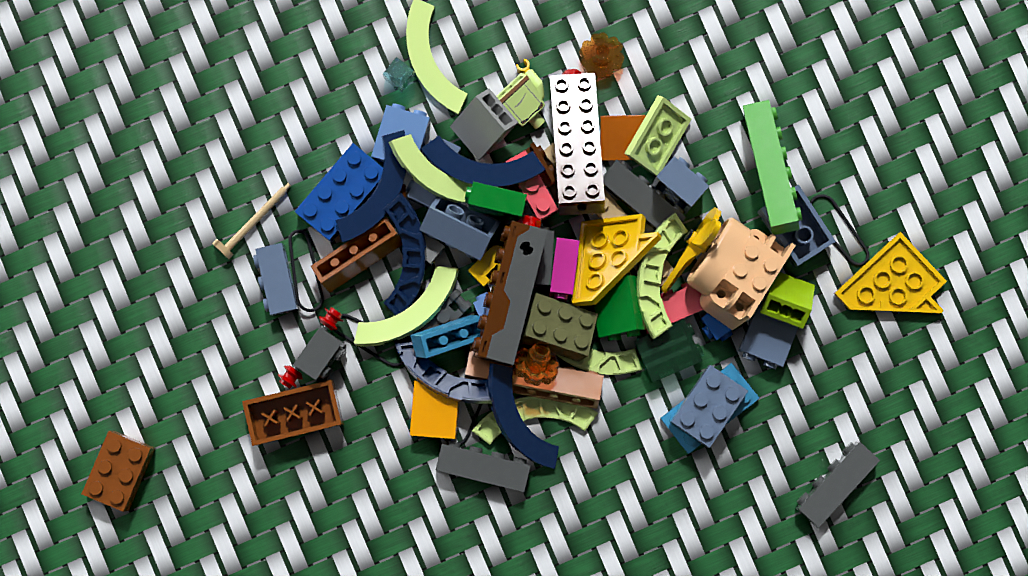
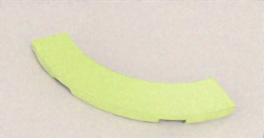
M413 0L406 28L407 48L412 67L429 94L445 108L459 115L468 94L458 89L446 79L437 67L430 49L429 27L435 6L422 0Z
M411 134L388 142L399 164L408 171L413 180L421 187L445 200L465 203L467 187H472V184L445 174L432 165L420 152Z
M676 213L668 217L655 230V232L662 236L661 240L640 260L638 268V304L642 319L652 339H655L673 326L666 314L660 296V284L663 264L668 253L676 242L688 232Z
M436 266L427 289L413 305L400 314L377 322H358L354 344L367 347L379 346L396 339H403L421 329L441 310V306L452 293L459 273L458 268Z
M590 348L588 357L579 362L557 355L574 367L584 371H594L598 374L621 375L642 370L635 349L621 352H603Z
M528 396L515 400L517 410L523 421L533 418H554L569 422L585 431L598 414V412L589 407ZM493 411L484 417L472 430V432L488 444H491L502 433L495 420Z

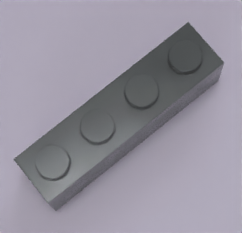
M616 160L603 175L604 188L632 212L643 214L646 217V223L654 230L674 213L677 214L681 222L685 220L686 217L683 215L685 212L676 204L672 206L668 203L665 194L658 189L656 191L651 189L649 181L641 175L639 177L631 172L633 170L632 167L626 162L622 161L620 163Z
M449 440L447 444L441 445L436 471L524 492L531 466L526 464V459L514 457L512 461L504 459L505 454L492 451L491 455L482 453V448L470 446L469 450L460 448L461 443Z
M850 442L842 451L844 455L839 461L835 459L827 467L829 472L824 477L819 476L813 482L812 486L814 488L810 493L807 494L805 492L797 500L799 505L796 509L815 527L819 528L880 461L861 442H855L854 444Z

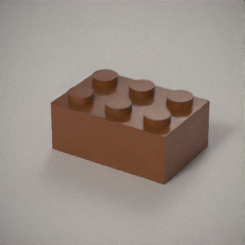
M108 431L82 491V495L122 512L129 511L156 448L119 432Z

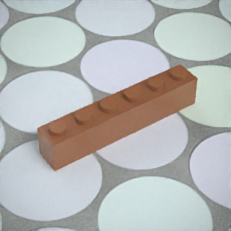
M470 350L465 378L487 380L490 363L503 364L474 357L475 352ZM526 358L515 359L514 365L508 366L513 367V393L594 409L598 408L604 375H599L594 371H578L573 367H557L547 362L542 364L536 363Z

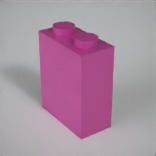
M556 239L549 297L565 303L567 300H571L580 240Z

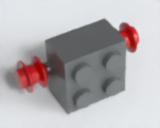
M331 307L330 310L325 308L327 313L325 317L319 316L320 323L324 326L321 325L294 362L293 367L290 365L284 366L286 370L284 375L278 374L281 377L279 382L290 389L292 386L297 388L295 381L303 379L302 374L298 370H302L317 381L326 380L333 371L331 366L334 361L339 362L346 353L344 349L346 344L330 334L327 329L338 330L336 323L338 321L343 322L340 319L342 314Z

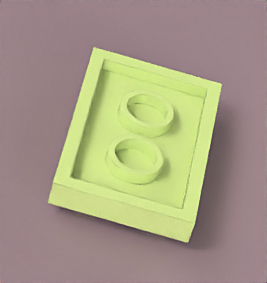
M657 96L624 154L651 174L657 176L665 167L692 119L664 97Z

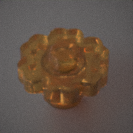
M604 32L592 34L591 40L584 41L579 51L580 57L583 58L581 67L586 73H595L598 79L610 78L613 71L621 69L624 61V55L621 53L623 45L614 36L608 38Z
M537 343L530 349L521 348L520 351H517L512 367L516 376L524 378V381L528 384L539 386L541 383L549 385L556 379L559 363L556 361L555 356L550 354L548 346Z

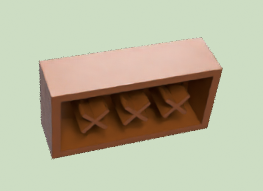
M333 380L242 401L252 446L344 425Z

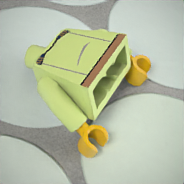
M524 59L523 62L527 67L522 69L516 64L519 75L496 97L518 121V125L524 126L529 122L537 129L545 122L538 113L545 106L543 101L545 97L542 80L530 69L529 61Z

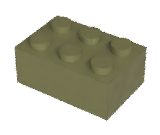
M534 293L530 298L519 342L579 362L589 355L598 314Z

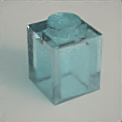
M397 57L383 73L384 79L401 93L416 76L414 70Z

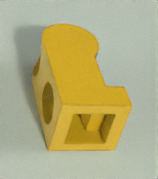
M496 245L491 247L482 259L478 260L468 270L483 287L489 283L487 276L498 265V263H494L497 250L502 248V246Z

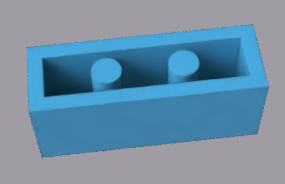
M469 315L410 335L416 357L428 358L473 343L474 338L480 335L481 330L477 329L480 316Z

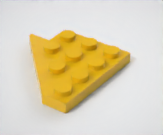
M643 214L581 222L571 302L574 306L596 305L661 240L662 236L658 232L644 234L646 217Z
M899 232L834 294L849 310L942 313L944 310L931 296L947 281L912 243Z

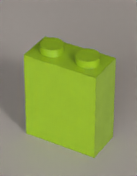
M779 272L762 299L760 313L803 329L812 311L815 285Z

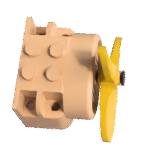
M714 207L704 217L697 230L693 231L691 229L685 236L684 241L688 245L660 291L666 293L691 262L702 253L689 273L687 283L702 294L700 297L702 309L731 330H734L752 317L796 245L791 243L784 248L774 241L776 239L774 234L767 236L757 229L750 230L735 218H729L721 225V222L718 221L721 211Z

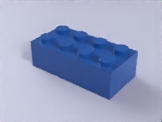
M352 143L294 212L332 243L339 235L335 220L353 213L370 198L381 178L383 167Z

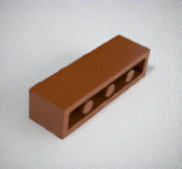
M385 217L366 232L351 239L311 265V268L320 283L330 293L402 246V240L392 223Z

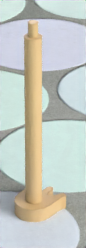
M287 183L284 187L282 186L225 245L218 239L212 244L225 257L230 259L233 256L230 250L288 192L287 190L291 185Z

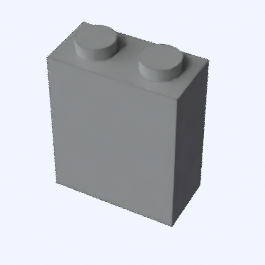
M487 89L475 96L451 124L450 128L474 156L480 160L499 145L517 125L518 121L490 89Z

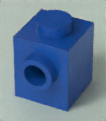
M707 313L700 318L704 325L702 330L708 339L713 338L716 341L720 338L723 342L733 335L730 328Z

